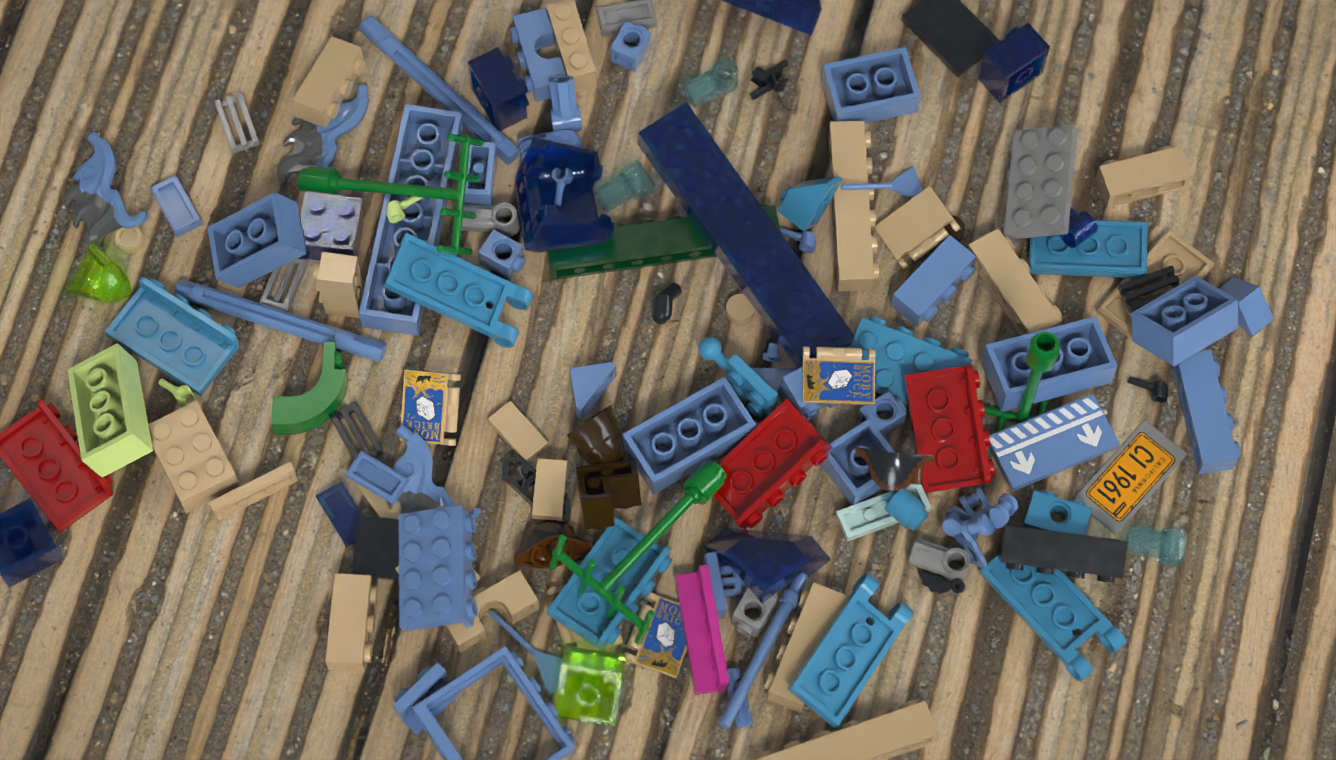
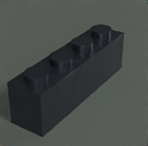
M1005 525L999 561L1006 563L1005 568L1023 571L1024 565L1036 567L1037 573L1054 575L1055 569L1067 571V577L1084 579L1086 573L1097 575V581L1115 583V577L1123 578L1128 542L1111 538Z

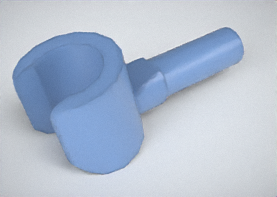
M555 168L552 172V177L557 182L555 206H561L565 185L573 180V172L568 168L565 170L566 174L563 179H560L561 170L559 168Z
M780 226L782 235L800 241L799 249L807 253L815 251L816 240L815 235L811 231L799 233Z

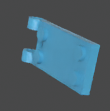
M406 233L401 240L383 287L491 337L496 344L502 347H514L519 331L513 326L497 320L505 300L516 309L527 310L532 301L533 293L525 287L509 282L450 253H440L437 251V247ZM486 302L492 304V309L486 307Z
M1000 554L980 570L979 574L1065 664L1068 672L1077 681L1082 682L1093 672L1090 663L1077 651L1093 635L1097 634L1100 642L1111 653L1117 652L1126 644L1123 634L1110 623L1061 570L1055 569L1054 575L1037 573L1036 567L1024 565L1023 571L1005 568L1006 563L999 561ZM1078 630L1080 631L1081 635L1076 637L1073 635L1072 631Z
M868 572L864 573L856 581L852 588V593L787 688L832 727L839 726L914 613L903 601L895 604L887 616H884L871 605L868 600L876 591L880 582ZM867 618L871 620V626L866 623Z

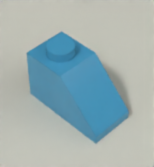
M835 176L803 181L794 187L789 186L781 195L780 200L783 202L778 212L802 231L808 230L819 222L843 179Z

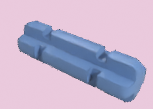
M738 668L727 669L729 700L742 678ZM747 696L734 718L738 728L748 727L753 723L751 711H748L749 703Z

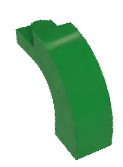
M324 342L322 374L313 389L299 396H273L271 425L275 435H293L313 430L329 420V414L336 413L340 408L347 393L349 379L346 369H343V352H338L336 342Z

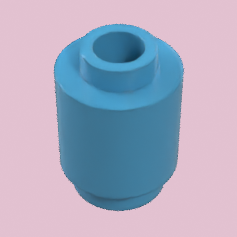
M906 488L900 491H891L884 499L887 503L884 509L904 528L909 527L912 531H915L929 516V513L925 510L926 506Z

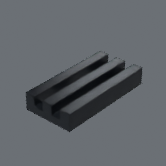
M1173 266L1119 285L1118 290L1130 314L1168 291L1136 303H1132L1131 300L1171 285L1173 288L1180 285L1178 276L1174 274ZM1168 277V279H1166V280H1163V281H1160V282H1158V283L1149 285V286H1147V287L1141 288V289L1136 290V291H1133V292H1131V293H1127L1128 291H1131V290H1133V289L1139 288V287H1141V286H1144V285H1147V284H1149V283H1152V282H1155V281H1158V280H1160V279H1163V278Z
M356 401L352 402L347 408H341L340 412L336 414L334 412L329 414L353 461L358 454L339 421L343 418L363 452L373 458L383 454V449ZM352 413L355 414L372 444L373 451H369L350 415Z

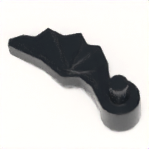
M921 570L918 571L919 577L923 579L922 585L929 587L931 592L937 591L939 594H942L952 589L953 592L960 594L966 590V584L961 580L947 582L943 577L933 576Z

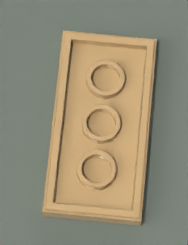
M1170 229L1165 232L1147 253V274L1173 266L1174 274L1180 280L1179 284L1186 282L1194 276L1204 279L1215 265L1214 262ZM1168 277L1163 278V279H1160V280L1155 281V282H1152V283H1149V284H1147V285L1141 286V287H1139V288L1133 289V290H1131V291H1128L1127 293H1131V292H1133V291L1139 290V289L1144 288V287H1147V286H1149V285H1152V284L1158 283V282H1160V281L1166 280V279H1168ZM1124 278V280L1120 284L1126 283L1136 278ZM1118 285L1100 305L1096 313L1132 340L1131 314L1118 290ZM1171 285L1163 289L1157 290L1153 293H1150L1148 295L1138 297L1131 301L1132 303H1136L1146 298L1173 289V287Z

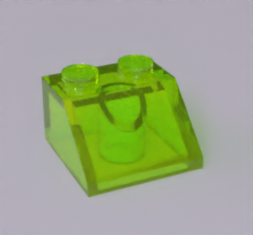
M565 646L555 707L559 715L557 718L615 726L626 655Z

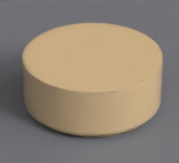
M139 226L132 229L120 228L114 234L116 246L123 253H135L144 245V234Z
M735 294L729 298L726 304V315L731 322L741 325L753 319L755 303L750 296Z

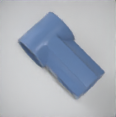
M559 75L549 79V91L552 102L550 113L553 132L560 130L582 131L579 105L576 102L573 76Z

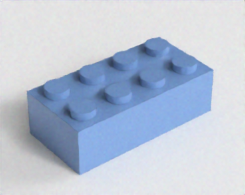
M1094 316L985 345L981 364L1001 412L1019 408L1031 371V368L1026 363V352L1031 338L1040 332L1054 334L1060 343V352L1054 367L1042 374L1033 404L1112 383L1118 365L1097 317Z
M723 377L622 434L624 450L631 460H636L638 472L654 495L693 473L703 463L707 464L709 461H714L733 450L756 428V423L727 379Z

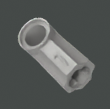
M506 202L495 206L464 204L463 211L475 212L476 218H462L461 230L492 232L494 229L509 238L518 233L520 223L517 211L512 204ZM506 217L512 218L507 223L499 222L501 219Z
M917 538L908 564L942 575L948 582L955 580L964 581L969 573L970 558L968 553L961 548L949 549ZM956 561L960 562L964 567L959 570H953L948 564Z

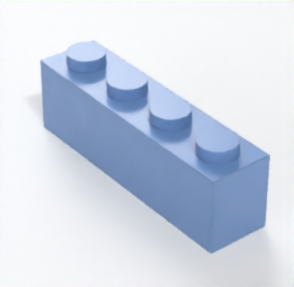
M1211 350L1199 351L1179 364L1172 366L1198 475L1233 470L1237 460L1240 458L1239 444L1237 441H1233L1231 433L1234 428L1233 419L1230 413L1227 414L1225 408L1227 402L1226 390L1224 386H1220L1218 376H1220L1219 362L1217 359H1213Z

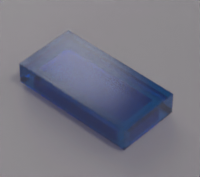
M341 481L316 495V499L345 547H348L355 543L358 515H363Z

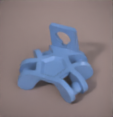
M979 486L974 489L976 492L966 498L963 495L959 498L966 512L955 506L947 509L942 528L946 534L956 539L961 549L968 553L971 564L985 567L988 563L975 540H977L978 535L981 533L989 536L994 533L995 528L1004 527L1009 521V517L1018 509V503L1015 497L1004 493L998 499V504L991 506ZM982 503L985 508L974 513L972 508ZM968 548H970L974 552L975 556L970 552Z

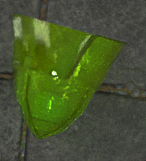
M92 240L79 270L63 294L80 296L101 303L119 302L130 297L132 294L130 281L123 268Z

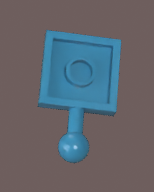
M706 337L702 339L698 345L699 355L705 360H714L726 372L727 381L737 396L747 403V408L756 418L761 417L763 420L776 409L778 393L737 354L730 359L721 352V344L716 338Z

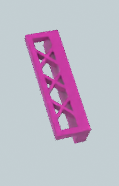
M708 564L699 565L697 572L678 574L674 578L695 695L723 692L729 684Z

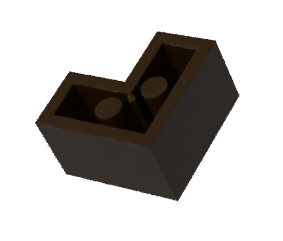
M635 459L576 467L579 499L585 530H600L615 526L613 509H629L633 506L642 505L639 475Z

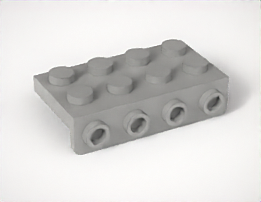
M1074 124L1014 131L1013 142L1010 143L1011 167L1007 170L1009 187L1008 193L1004 198L1006 218L1002 222L1003 235L1005 237L1008 236L1013 245L1020 244L1021 238L1068 234L1078 130Z

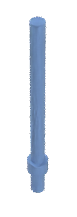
M798 571L789 589H785L779 599L780 606L718 722L720 727L724 729L730 728L790 611L794 610L801 599L799 594L808 579L805 573Z

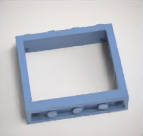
M506 646L412 707L413 715L444 760H463L431 712L503 665L560 748L544 760H564L575 751L573 744L576 741L571 735V731L568 727L562 729L556 720L559 715L550 701L544 703L538 694L541 692L540 686L533 676L527 678L521 669L524 666L521 658L514 651L510 653Z

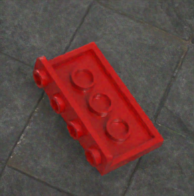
M972 364L962 367L905 375L904 381L916 454L935 455L933 462L923 466L921 485L924 492L931 493L991 483V477L995 476L993 460L987 458L986 447H990L988 430L982 427L981 418L985 417L983 400H978L976 388H980L978 370L973 371Z
M40 398L36 401L37 408L0 433V458L60 534L114 495L109 486L113 481L109 475L102 478L81 460L80 448L75 442L78 436L69 424L63 427L58 420L61 414L51 402L46 405Z
M785 399L718 463L726 472L727 477L724 480V485L713 496L733 517L735 523L740 528L745 530L748 527L753 528L762 520V513L769 507L777 506L785 498L784 493L791 486L796 487L807 477L806 472L813 465L819 466L828 458L829 454L827 452L832 446L789 399Z

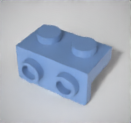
M438 662L432 668L428 666L423 669L416 678L417 682L410 689L404 688L394 699L396 702L393 704L395 715L416 735L421 733L423 728L413 715L412 707L450 683L446 670ZM460 693L433 710L431 713L434 718L453 702Z

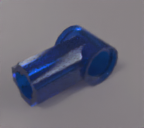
M1071 207L1068 234H1061L1060 237L1067 246L1075 248L1098 231V225L1088 212L1081 211L1078 213Z

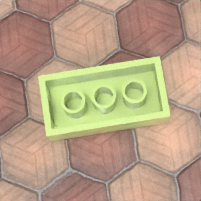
M116 343L67 370L81 460L103 478L153 451L138 363L127 351Z

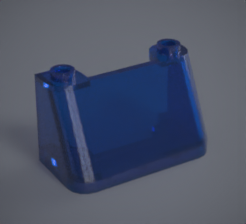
M536 137L533 138L517 170L514 182L525 250L541 253L605 243L607 239H611L614 233V222L606 214L598 217L593 191L595 182L601 179L603 173V166L600 164L597 151ZM555 168H559L561 170L560 179H563L566 174L565 170L568 168L573 172V180L565 185L561 206H555L557 182L553 179L552 172Z

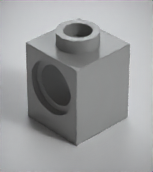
M749 585L732 615L731 624L735 625V630L747 637L753 635L759 638L776 607L777 598ZM756 609L761 615L756 619H750L745 615V611Z

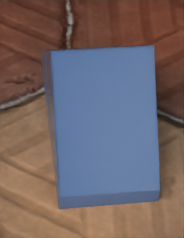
M1233 277L1219 288L1238 299V324L1251 338L1273 321L1274 318L1259 286Z
M612 362L570 368V381L576 416L581 421L616 377V365Z

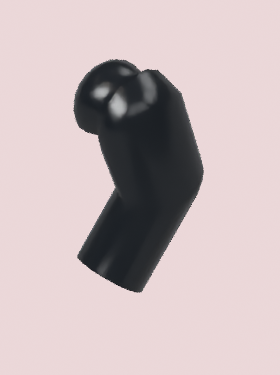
M671 283L654 298V313L652 317L657 324H665L672 316L673 300L682 293V289L677 283Z

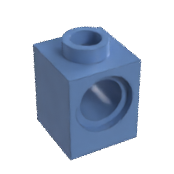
M625 21L610 47V61L636 72L651 46V32L640 24H631ZM630 42H634V43H636V44H638V45H636V46H634V47H630V46H627L626 44H627V43H630Z
M494 229L478 252L479 263L482 266L510 280L514 272L519 273L526 261L523 245ZM501 253L511 255L507 259H499L497 257Z
M890 391L875 399V405H865L860 408L858 421L863 423L870 418L884 437L904 425L906 408L898 397L894 398ZM881 411L888 412L891 418L881 419L877 413Z

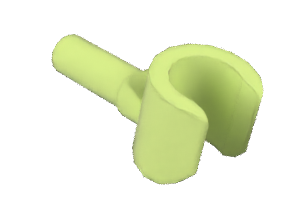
M411 196L401 202L398 200L389 202L386 211L389 222L396 223L404 219L403 209H406L423 197Z
M163 378L158 382L160 386L174 395L181 407L187 405L185 401L189 398L197 400L188 385L177 387Z

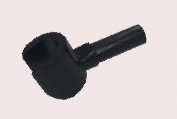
M783 60L767 71L759 66L756 67L752 72L754 77L751 81L759 87L765 86L770 81L773 72L778 69L782 70L788 66V62Z
M775 70L770 82L750 94L751 99L755 100L771 90L776 92L783 91L787 85L788 78L784 81L777 80L781 77L783 70Z
M1130 376L1129 384L1152 391L1151 400L1159 403L1167 401L1168 386L1165 382L1155 381L1151 383Z

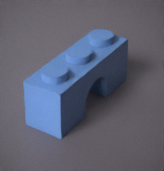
M546 8L513 16L514 27L509 28L513 45L518 44L520 51L516 52L520 69L525 68L528 75L524 76L526 90L528 93L533 92L535 102L551 99L549 79L559 75H566L561 57L544 59L537 55L541 49L554 46L553 31Z

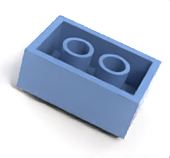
M906 47L823 64L821 82L833 122L864 121V123H870L918 112L921 96Z
M276 192L207 227L216 279L237 288L306 254L297 202Z
M1194 276L1131 313L1132 341L1172 366H1175L1238 329V299L1200 277Z

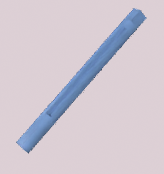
M370 16L360 24L359 31L446 110L461 112L463 125L471 133L484 142L496 143L497 156L509 165L518 158L519 149L509 139L499 132L373 16Z
M181 279L176 284L175 293L180 294L191 303L324 345V342H336L338 350L380 362L385 356L387 344L184 279Z

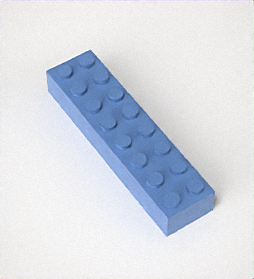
M405 104L388 182L451 188L453 179L445 178L444 173L446 171H455L460 143L449 141L448 135L456 134L462 136L464 129L462 113ZM385 194L359 309L361 326L364 328L419 336L425 307L384 288L383 285L401 240L406 233L435 247L439 245L445 218L444 215H441L440 210L447 208L448 200L422 198L406 209H403L404 219L396 223H390L386 215L388 203L393 200L401 202L411 196Z

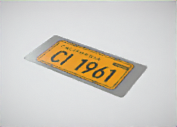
M1143 421L1074 499L1082 501L1087 507L1092 508L1091 514L1112 532L1118 533L1180 464L1187 453L1149 422Z

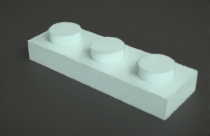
M911 484L906 489L926 506L925 510L929 512L931 506L922 485ZM890 492L836 511V518L847 542L899 523L884 509L887 504L884 499Z

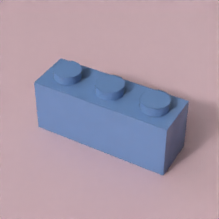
M949 235L893 294L891 306L916 327L924 320L929 322L937 313V306L943 300L948 302L957 291L956 286L961 281L967 282L976 270L974 268L976 255Z

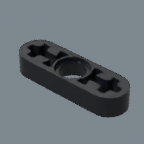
M509 457L502 466L503 478L509 486L533 507L534 497L529 495L528 490L535 484L536 469L522 457ZM513 466L517 469L521 466V474L526 479L523 487H521L523 480L517 474L510 476V467ZM564 497L562 521H547H554L564 525L570 520L572 512L568 499Z

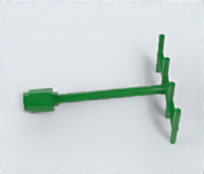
M448 135L449 141L461 143L458 172L446 171L444 173L445 178L457 180V189L343 178L336 168L310 166L307 169L303 168L300 171L298 187L300 191L308 195L335 197L341 190L453 200L455 201V209L442 208L440 210L441 215L454 217L451 246L438 245L436 249L440 253L472 255L473 251L471 248L460 247L462 218L475 219L476 213L463 211L466 181L478 183L480 177L467 174L470 145L483 146L484 141L469 137L468 135Z
M1040 332L1030 340L1026 352V363L1031 368L1018 412L1008 410L1001 412L999 408L984 405L986 415L999 417L996 433L1004 430L1006 419L1022 423L1034 418L1029 416L1042 374L1054 367L1060 352V343L1054 334ZM1049 400L1041 401L1038 416L1046 413Z
M709 461L707 464L703 463L683 483L684 496L600 583L591 576L596 565L594 560H589L584 570L562 551L566 542V536L563 534L559 536L556 547L552 551L553 555L549 569L555 570L558 561H561L582 579L577 593L583 595L587 585H589L610 604L606 614L608 620H612L616 610H618L639 629L635 643L640 645L646 633L650 630L649 626L654 617V611L649 610L644 620H642L620 601L625 591L623 585L617 587L614 595L609 590L692 504L704 505L724 485V480L727 477L726 472L714 461Z

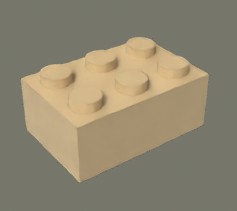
M197 401L148 424L153 451L186 514L240 487L237 476Z

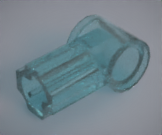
M730 59L719 60L715 63L713 69L683 84V90L691 105L697 107L721 93L729 94L735 91L739 83L737 64ZM724 73L732 75V77L727 80L721 79L719 76Z
M634 161L625 166L620 171L619 176L594 189V195L601 208L608 213L632 198L638 200L647 196L654 190L656 184L640 161Z
M1130 525L1126 540L1128 542V553L1155 557L1159 562L1166 565L1180 566L1185 563L1188 533L1177 528L1155 530Z

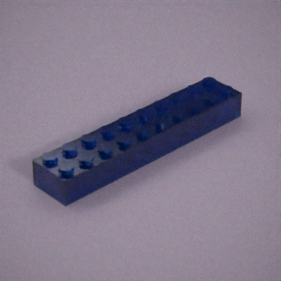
M685 102L638 132L637 144L797 369L803 367V346L810 347L809 358L816 359V347L848 348L851 346L855 337L688 103Z

